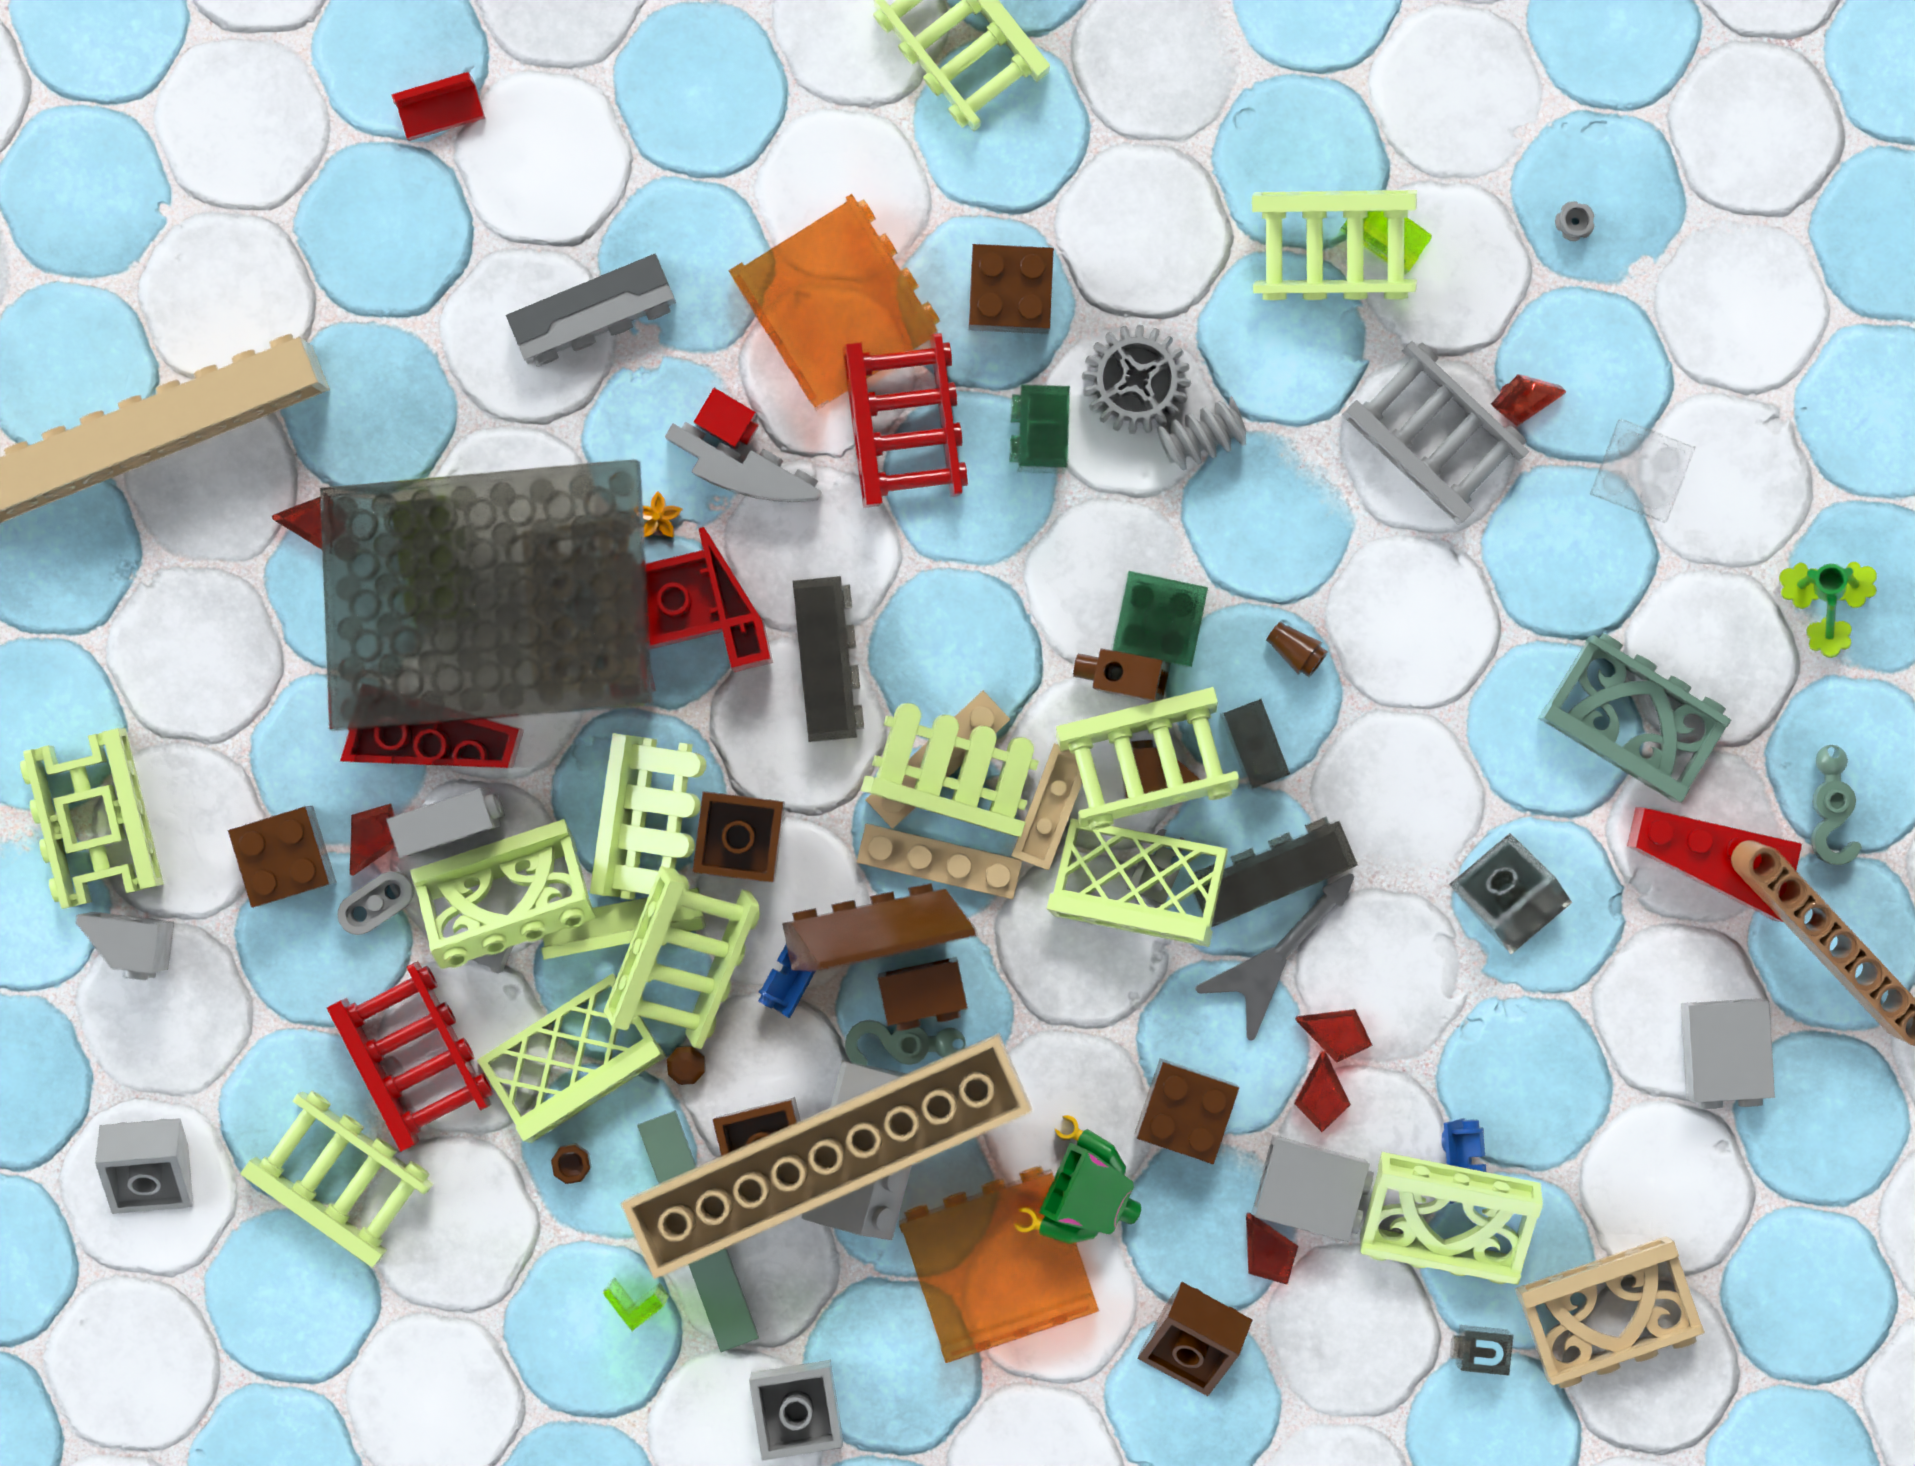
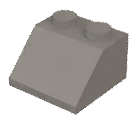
M101 912L77 915L76 924L111 969L124 970V978L148 980V977L155 978L157 972L168 970L174 921Z
M181 1118L99 1125L95 1164L112 1214L192 1207L193 1196L189 1148Z

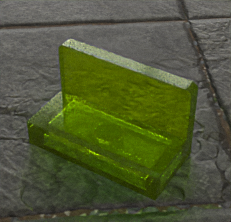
M1367 211V217L1363 218V247L1388 264V218L1384 217V211ZM1404 217V276L1419 259V255L1432 238L1429 232L1408 217ZM1347 220L1344 222V224L1342 225V227L1339 229V230H1341L1342 232H1344L1346 235H1347Z
M615 1277L606 1284L602 1291L605 1298L631 1331L662 1309L669 1297L668 1292L659 1282L634 1302Z

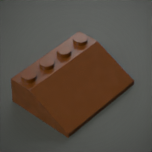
M932 883L909 887V896L895 898L893 891L870 896L871 904L856 907L855 900L831 904L832 912L817 915L816 908L792 913L793 921L782 923L792 971H820L977 936L976 929L946 889L933 890Z

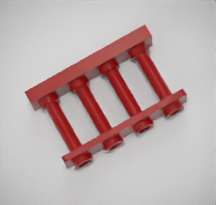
M942 333L933 334L930 337L931 348L870 355V352H863L862 342L845 344L842 349L863 508L880 506L883 503L882 496H888L889 491L949 484L950 497H956L962 494L963 486H968L965 462L959 463L957 447L963 444L960 422L953 423L951 408L957 406L956 386L954 382L948 383L946 367L952 366L951 347L949 342L943 343ZM933 364L936 384L934 389L875 395V392H868L866 376H872L873 371ZM938 404L941 428L889 435L873 432L871 416H877L878 411ZM941 444L944 446L946 468L895 475H886L885 472L878 471L877 456H883V451Z
M418 961L406 966L411 978L359 1005L356 1003L350 1005L348 999L345 998L326 1007L400 1152L420 1141L417 1134L421 1132V1127L475 1100L481 1111L491 1105L488 1097L493 1095L491 1086L484 1074L482 1073L477 1076L470 1062L475 1057L467 1040L464 1037L458 1039L452 1027L456 1023V1019L446 1001L440 1004L433 990L438 987L432 971L428 966L422 968ZM418 992L420 993L430 1014L378 1041L374 1038L368 1040L362 1028L366 1024V1019ZM438 1028L448 1048L447 1051L396 1077L392 1074L386 1075L380 1064L384 1060V1055ZM455 1064L457 1065L467 1086L415 1113L411 1110L405 1112L398 1099L403 1096L402 1091Z

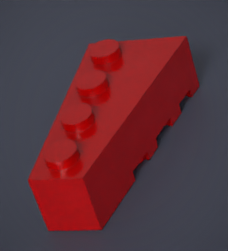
M363 683L340 762L513 768L524 729Z
M1636 807L1627 847L1690 877L1694 881L1761 913L1773 921L1783 922L1735 871L1732 866V853L1740 843L1748 840L1756 841L1778 851L1797 870L1802 843L1653 809ZM1761 854L1754 859L1753 870L1760 865ZM1786 882L1779 888V897L1786 891Z

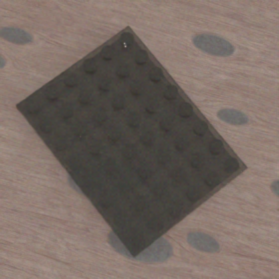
M638 459L320 488L329 730L346 731L653 705L641 462Z

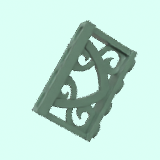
M1602 633L1600 638L1595 635L1589 636L1538 719L1669 800L1682 803L1690 790L1689 787L1724 730L1732 721L1723 715L1726 708L1708 697H1704L1703 701L1689 694L1692 687L1672 675L1667 680L1655 673L1657 665L1643 656L1636 654L1633 659L1620 651L1623 645L1611 636ZM1604 658L1612 663L1615 671L1611 677H1605L1599 669L1597 677L1604 689L1596 691L1588 680L1587 668L1593 660ZM1626 670L1630 671L1631 673L1643 679L1644 681H1632L1624 683L1626 679ZM1579 681L1581 687L1589 696L1580 701L1567 713L1560 708L1576 682ZM1630 695H1649L1657 712L1661 735L1641 734L1631 738L1623 747L1615 742L1619 734V719L1614 708L1608 702ZM1667 695L1683 705L1672 711ZM1599 706L1609 718V726L1605 730L1596 729L1593 723L1596 717H1603L1598 711L1594 710ZM1695 714L1704 722L1705 733L1703 737L1697 742L1689 744L1677 741V733L1687 734L1695 729L1687 728L1684 725L1685 716ZM1649 741L1661 744V750L1651 747L1653 755L1649 759L1641 756L1639 749L1642 743ZM1676 750L1694 752L1678 780L1673 779L1671 774L1676 759Z

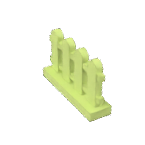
M904 703L898 706L894 717L886 715L883 725L891 728L882 757L874 755L872 762L873 766L879 767L876 777L865 775L861 791L1008 835L1022 836L1025 821L1015 819L1017 809L1025 810L1027 800L1020 799L1028 770L1036 771L1039 761L1032 759L1034 746L1029 739L1016 737L1009 742L1007 751L994 748L997 739L996 733L988 726L974 728L968 740L957 736L959 724L957 719L951 715L938 716L934 720L932 728L919 725L921 711L916 705L911 703ZM916 735L928 738L920 769L908 765ZM954 747L966 750L958 780L945 776ZM991 758L1003 761L995 791L983 788ZM904 775L917 779L914 789L902 785ZM942 786L954 790L952 800L940 797ZM980 798L992 801L989 811L977 808Z
M612 733L589 894L632 900L635 899V892L650 894L658 871L639 868L641 852L663 855L661 866L675 869L677 858H687L692 855L695 849L693 838L688 834L680 833L682 817H695L700 811L701 804L696 795L686 793L688 777H700L706 770L705 758L701 754L692 753L693 744L679 743L678 750L657 748V739ZM652 773L673 774L672 791L651 788ZM647 812L669 815L667 830L645 828ZM679 874L685 883L686 891H688L689 882L687 878Z

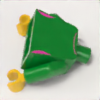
M1062 1116L1063 1119L1073 1124L1074 1131L1069 1135H1064L1055 1129L1056 1136L1064 1141L1074 1139L1077 1141V1145L1070 1143L1039 1211L1040 1214L1044 1215V1218H1039L1037 1212L1031 1207H1021L1018 1211L1029 1213L1032 1216L1033 1223L1030 1226L1015 1223L1016 1229L1020 1232H1029L1037 1229L1042 1236L1073 1244L1092 1240L1099 1232L1112 1234L1119 1220L1130 1225L1134 1224L1140 1216L1141 1204L1129 1198L1134 1188V1182L1125 1176L1126 1165L1115 1146L1089 1129L1084 1131L1079 1129L1078 1122L1073 1116Z

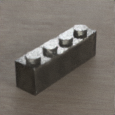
M841 576L793 581L808 742L858 738L857 729L865 728L862 705H854L853 689H860L858 664L850 665L849 649L856 648L854 624L846 625L845 609L852 608L850 584L842 585Z
M1327 816L1304 825L1307 832L1292 838L1290 832L1268 840L1270 848L1255 854L1253 848H1249L1230 856L1233 863L1224 868L1211 927L1358 866L1340 821L1334 820L1329 822ZM1215 863L1194 871L1198 880L1213 872ZM1193 880L1187 882L1189 887L1195 884ZM1211 882L1203 886L1207 894L1209 892ZM1198 889L1192 895L1203 917L1206 899Z

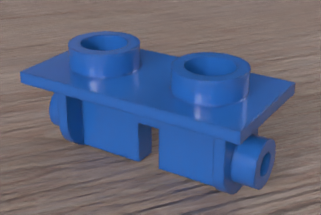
M785 944L777 959V962L783 964L781 971L772 968L762 989L760 988L758 991L761 994L758 1002L771 1009L774 1008L784 1016L791 1018L816 971H792L787 945Z
M1460 1118L1445 1122L1441 1143L1443 1150L1446 1152L1447 1165L1486 1172V1164H1472V1157L1485 1156L1484 1128L1479 1127V1120Z

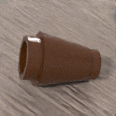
M1281 621L1273 628L1266 639L1298 675L1302 672L1307 677H1310L1328 653V651L1321 647L1322 642L1288 625L1286 626Z

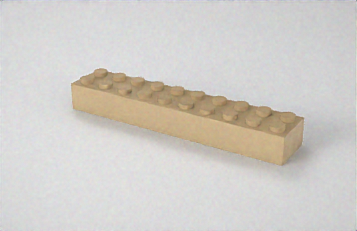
M292 334L284 335L269 342L270 349L257 354L254 349L241 352L231 358L233 363L220 369L217 368V365L204 367L193 373L195 377L193 380L180 384L179 380L164 383L155 388L156 395L143 400L141 395L127 398L117 404L118 410L104 415L103 411H96L80 418L81 425L69 430H66L65 426L56 427L42 434V441L29 446L27 441H23L5 448V455L0 457V523L329 391L330 388L313 346L301 337L293 338Z
M1000 1033L633 1195L624 1200L621 1206L651 1274L656 1279L1032 1112L1033 1107Z

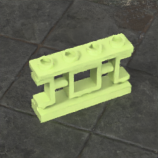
M116 728L99 734L89 735L88 739L93 756L58 764L54 746L48 745L38 749L23 751L25 760L20 762L21 773L24 782L27 785L31 784L34 800L30 801V810L34 822L41 824L44 839H41L39 842L40 851L44 862H50L54 877L49 880L50 892L54 902H60L62 909L92 902L87 882L122 874L126 893L164 885L126 728ZM104 745L118 800L116 799L113 785L94 789L90 787L86 767L107 762ZM70 771L75 793L53 798L56 809L55 814L46 773L47 775H54ZM103 796L112 834L77 843L68 804ZM123 824L125 825L137 878L132 863L112 868L109 865L105 845L127 840ZM63 842L66 854L89 849L94 872L72 877L71 879Z

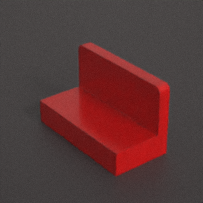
M469 72L391 95L393 103L398 108L408 141L485 119L475 81Z

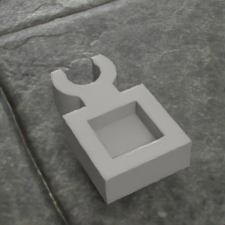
M1161 829L1156 835L1164 836L1166 830ZM1164 846L1158 849L1154 855H1149L1159 872L1173 865L1170 863L1171 859L1177 856L1173 849H1168ZM1145 858L1138 862L1132 875L1131 882L1135 888L1156 876ZM1180 869L1164 878L1170 889H1172ZM1160 882L1140 894L1159 904H1164L1168 898V893Z

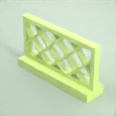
M1071 818L1053 894L1050 893L1047 910L1056 917L1209 947L1213 933L1211 926L1228 850L1227 848L1114 826L1098 830H1091L1090 826L1080 828L1079 820ZM1078 831L1095 833L1102 845L1082 857L1075 847ZM1101 834L1113 836V838L1106 842ZM1123 839L1133 840L1140 853L1121 865L1110 848ZM1140 842L1149 843L1152 845L1144 849ZM1163 846L1173 848L1180 860L1159 872L1149 855ZM1179 849L1190 851L1191 853L1183 857ZM1106 851L1117 868L1097 881L1086 863ZM1074 853L1078 861L1071 865ZM1201 854L1216 856L1213 872L1198 880L1188 863ZM1145 858L1156 876L1135 888L1125 871ZM1184 866L1195 884L1174 896L1164 878ZM1083 867L1093 884L1079 893L1065 890L1068 875ZM1121 874L1132 891L1118 901L1108 899L1101 887ZM1160 882L1171 899L1158 908L1148 907L1140 894ZM1211 882L1209 892L1207 894L1203 886ZM1198 889L1206 899L1203 917L1186 914L1179 903ZM1095 890H1098L1101 897L1092 896L1089 894H1091ZM1136 897L1141 905L1128 902ZM1175 905L1180 913L1167 910Z
M612 973L477 1060L517 1127L515 1128L524 1142L533 1143L667 1057L660 1044L655 1041L641 1016L635 1019L632 1018L630 1024H634L643 1039L630 1048L615 1045L618 1028L614 1027L611 1030L609 1043L587 1039L592 1017L607 1018L605 1013L594 1011L597 995L610 986L613 988L617 978L615 974ZM590 1000L588 1009L579 1008V1006ZM571 1011L586 1014L581 1037L560 1033L563 1017ZM555 1022L554 1031L545 1029ZM537 1033L552 1035L547 1059L526 1054L530 1037ZM559 1037L580 1042L574 1065L553 1060ZM586 1043L607 1048L604 1064L595 1070L581 1067ZM521 1044L519 1053L510 1051ZM613 1049L623 1051L616 1057L612 1058ZM504 1054L518 1057L513 1081L499 1078L490 1063ZM525 1059L546 1063L540 1087L519 1082ZM552 1065L573 1069L570 1085L562 1091L547 1089ZM579 1071L589 1073L578 1080ZM502 1083L512 1085L510 1094H508ZM518 1087L539 1091L535 1108L522 1116L514 1104ZM545 1093L554 1095L543 1103Z

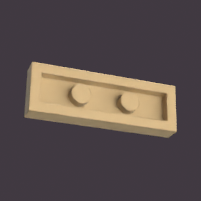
M1056 743L1053 744L1026 815L1022 836L1018 837L1011 855L1046 870H1049L1082 785L1075 753H1070V750L1060 752L1059 745Z

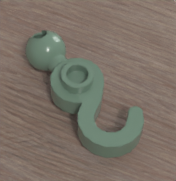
M1837 745L1824 746L1816 756L1817 768L1824 774L1825 782L1815 790L1812 803L1814 810L1824 820L1818 823L1813 830L1811 845L1813 852L1820 860L1827 864L1842 865L1855 859L1862 846L1859 842L1851 841L1840 852L1835 853L1827 845L1829 833L1844 823L1852 814L1856 804L1854 791L1849 785L1841 782V773L1847 767L1848 758L1845 751ZM1830 747L1835 749L1832 757L1828 753V748Z
M873 1020L860 1021L854 1025L848 1032L845 1042L846 1053L851 1062L867 1065L868 1060L858 1049L857 1042L860 1036L866 1033L878 1036L884 1048L897 1061L907 1065L920 1062L928 1052H937L940 1057L944 1058L964 1049L966 1046L965 1037L954 1028L943 1029L936 1036H928L921 1027L897 1031L896 1028L891 1034L885 1025ZM961 1039L964 1043L963 1047L960 1049L953 1047V1041Z

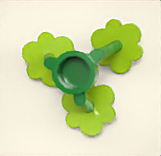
M1802 562L1797 563L1793 569H1784L1779 574V582L1783 586L1781 590L1783 599H1792L1793 605L1799 609H1805L1810 606L1812 600L1821 599L1827 603L1826 617L1821 620V623L1814 622L1807 627L1806 633L1808 638H1810V649L1813 651L1821 650L1825 657L1834 658L1839 655L1841 649L1846 650L1850 648L1851 639L1849 636L1852 631L1850 624L1845 621L1835 622L1837 601L1846 600L1848 605L1853 608L1862 607L1866 602V597L1872 598L1877 593V588L1874 585L1877 579L1876 571L1870 566L1861 568L1857 562H1850L1845 569L1831 563L1823 565L1819 569H1808L1807 565Z

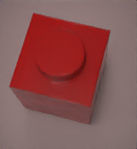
M716 388L712 389L693 421L695 426L736 450L741 442L748 445L759 427V424L754 422L757 417L755 411Z

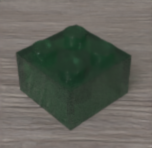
M1021 385L1019 395L1012 394L1010 422L1018 423V435H1011L1009 463H1017V472L1065 474L1068 468L1070 386Z
M1128 571L1125 576L1110 650L1159 659L1171 665L1186 668L1192 667L1208 587Z

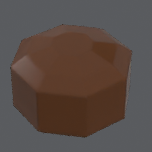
M679 1046L667 1058L668 1076L679 1085L695 1084L706 1071L705 1055L693 1046Z
M577 1143L560 1146L551 1159L553 1175L565 1184L581 1182L592 1167L589 1151Z

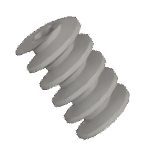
M1232 396L1229 401L1230 409L1222 401L1215 403V415L1206 407L1200 409V422L1194 415L1189 413L1185 415V428L1176 419L1170 422V434L1162 426L1156 427L1162 447L1170 463L1175 462L1184 471L1187 469L1186 457L1188 456L1197 464L1202 463V450H1205L1212 458H1215L1217 444H1220L1227 452L1231 451V438L1235 437L1242 446L1246 445V428Z

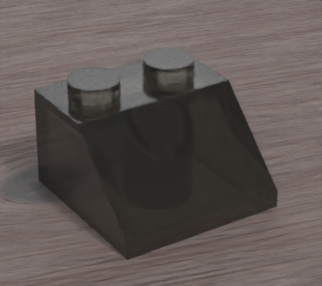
M1511 833L1449 884L1486 930L1510 954H1513L1572 903L1557 878Z

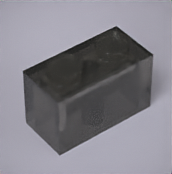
M1257 699L1220 713L1248 789H1254L1290 775L1262 699Z

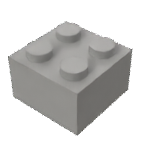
M831 1360L751 1372L749 1383L762 1461L843 1447V1434Z

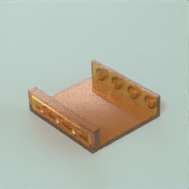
M853 194L845 197L846 202L745 266L741 262L729 270L731 278L815 411L848 392L842 350L845 344L862 342L863 352H870V355L915 350L929 341L933 334H938L935 325L940 322V319L928 301L921 304L914 293V290L919 288L916 280L907 267L900 271L892 258L898 254L886 233L878 236L871 222L876 220L872 210L864 199L857 202ZM873 371L872 376L878 373L879 371Z
M1041 1165L1026 1169L1019 1173V1180L1005 1184L1003 1178L981 1185V1193L967 1197L965 1191L955 1193L943 1198L944 1205L929 1210L927 1204L920 1205L905 1211L906 1218L899 1220V1227L901 1233L903 1232L940 1341V1348L945 1363L1099 1311L1077 1244H1067L1042 1236L1037 1229L1029 1232H1020L1014 1225L1019 1223L1023 1226H1030L1033 1223L1032 1216L1029 1213L1018 1211L1024 1206L1033 1208L1039 1218H1044V1215L1040 1214L1039 1211L1052 1182L1055 1181L1051 1169L1043 1171Z

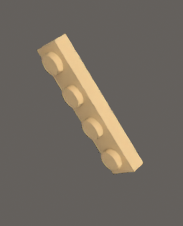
M983 690L955 716L959 724L957 736L969 740L971 732L978 726H988L997 733L1011 719ZM927 743L909 758V766L920 769ZM958 747L953 748L946 777H949L962 765L966 750ZM904 775L902 785L914 789L917 779ZM873 794L865 799L892 829L916 808Z
M866 823L856 863L1014 899L1022 860Z

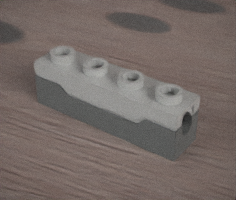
M656 253L511 312L506 315L515 340L518 346H520L519 349L523 359L527 364L535 361L538 367L558 359V351L571 346L574 351H578L595 344L596 340L594 337L607 331L610 332L611 336L623 333L633 328L632 321L646 315L648 320L662 317L671 312L669 306L675 304L676 301Z

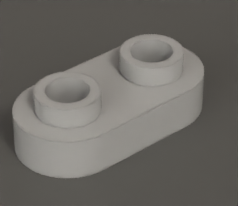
M397 871L381 874L342 901L338 908V921L345 931L355 935L370 932L410 904L414 894L411 880L405 874ZM390 884L398 885L401 890L400 896L397 899H392L387 895V887ZM357 906H362L367 911V917L362 922L357 921L353 916L354 909Z

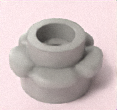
M1576 201L1568 202L1562 206L1561 213L1556 215V228L1562 231V236L1569 241H1578L1581 237L1586 238L1594 230V213L1586 204H1580ZM1572 218L1579 220L1578 225L1572 224Z

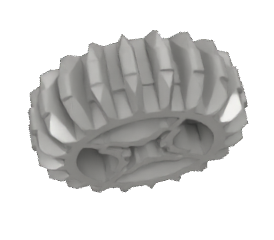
M1137 325L1135 337H1130L1127 326H1122L1120 328L1122 340L1117 341L1112 332H1108L1105 338L1110 347L1106 348L1101 343L1096 342L1093 349L1101 356L1100 359L1087 356L1085 360L1088 366L1096 368L1095 372L1086 371L1082 373L1083 380L1094 381L1093 386L1083 389L1084 396L1096 394L1098 397L1089 405L1090 410H1097L1100 406L1106 409L1099 418L1102 423H1105L1111 414L1117 417L1113 425V429L1119 431L1122 427L1123 420L1128 421L1129 434L1136 433L1137 422L1143 423V429L1146 433L1152 432L1153 425L1151 419L1155 418L1158 425L1166 426L1167 419L1163 412L1166 411L1171 416L1176 417L1180 411L1172 404V401L1185 403L1188 398L1184 393L1177 391L1178 387L1187 388L1191 385L1190 379L1179 378L1178 374L1185 373L1190 369L1189 364L1182 363L1176 365L1175 360L1184 354L1183 350L1179 348L1170 354L1167 348L1172 344L1173 338L1168 336L1162 345L1157 343L1156 339L1159 335V329L1157 328L1152 330L1149 339L1144 338L1143 325ZM1143 348L1156 354L1159 359L1147 364H1140L1131 355H1128L1125 349ZM1114 355L1118 361L1122 379L1106 391L1103 384V372L1106 363ZM1129 369L1133 370L1136 375L1153 369L1146 376L1147 379H1144L1142 382L1146 385L1143 390L1139 389L1137 385L1127 386L1119 390L1126 384V380L1130 378V375L1126 374ZM1167 369L1169 375L1168 392L1165 399L1158 404L1151 388V380L1159 372ZM1125 395H1133L1146 406L1147 411H1128L1120 408L1113 401Z

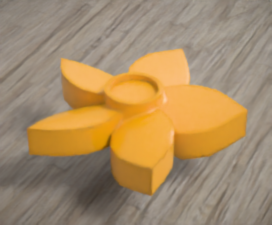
M657 491L652 497L651 507L640 506L634 509L640 518L648 520L643 527V537L653 535L658 528L664 535L674 537V527L669 520L678 517L683 508L673 505L666 506L665 498Z

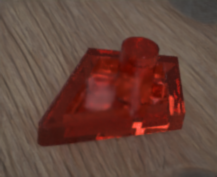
M1517 374L1510 383L1502 387L1500 394L1491 405L1514 425L1519 426L1563 396L1566 390L1557 384Z
M328 493L272 515L274 521L323 551L354 526L353 522Z
M392 803L351 815L350 875L358 874L395 848L387 818L395 816Z
M1356 1009L1295 1017L1296 1022L1336 1063L1373 1046Z
M1321 1050L1293 1102L1321 1132L1351 1105L1324 1050Z
M1247 1212L1245 1217L1248 1273L1288 1285L1298 1245L1255 1217L1252 1213Z

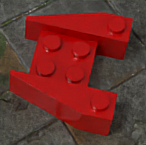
M705 527L698 528L703 550L630 567L634 578L632 600L633 609L637 617L635 638L636 649L640 656L638 681L610 684L612 697L616 700L656 691L647 650L723 632L730 665L734 672L774 663L764 622ZM606 644L603 653L607 659H603L605 668H608V646Z

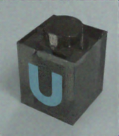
M1459 1325V1335H1452L1450 1357L1451 1359H1456L1455 1365L1461 1371L1509 1376L1513 1334L1507 1329Z

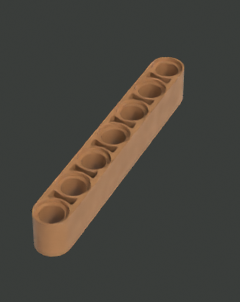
M1750 840L1737 845L1732 853L1731 860L1733 868L1887 1033L1915 1046V998L1778 851ZM1761 854V863L1753 870V861L1756 856ZM1786 882V891L1779 897V888ZM1810 909H1812V917L1810 921L1805 924V915ZM1837 936V945L1832 951H1830V944L1832 940ZM1863 964L1862 972L1856 978V969L1859 965ZM1888 991L1887 999L1881 1004L1882 995ZM1913 1018L1911 1027L1906 1031L1907 1022Z

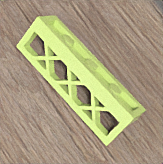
M693 888L688 890L690 892L700 894L699 888ZM648 897L592 908L595 915L593 919L585 921L576 928H564L546 934L543 937L544 947L541 948L543 960L631 943ZM683 906L680 909H675L670 922L671 927L688 932L701 930L706 927L703 912Z

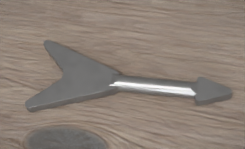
M1351 873L1324 886L1322 888L1323 896L1275 948H1270L1196 986L1197 993L1235 991L1242 993L1246 1000V1036L1249 1040H1254L1286 964V958L1336 904L1338 906L1344 904L1354 880V875Z

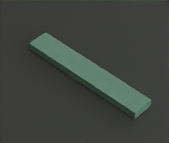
M676 1110L637 1125L658 1184L697 1167ZM727 1248L688 1264L720 1352L759 1339Z

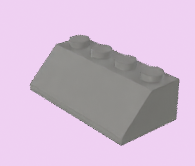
M842 1061L830 1108L906 1075V1073ZM912 1165L802 1213L801 1218L861 1236L892 1240Z

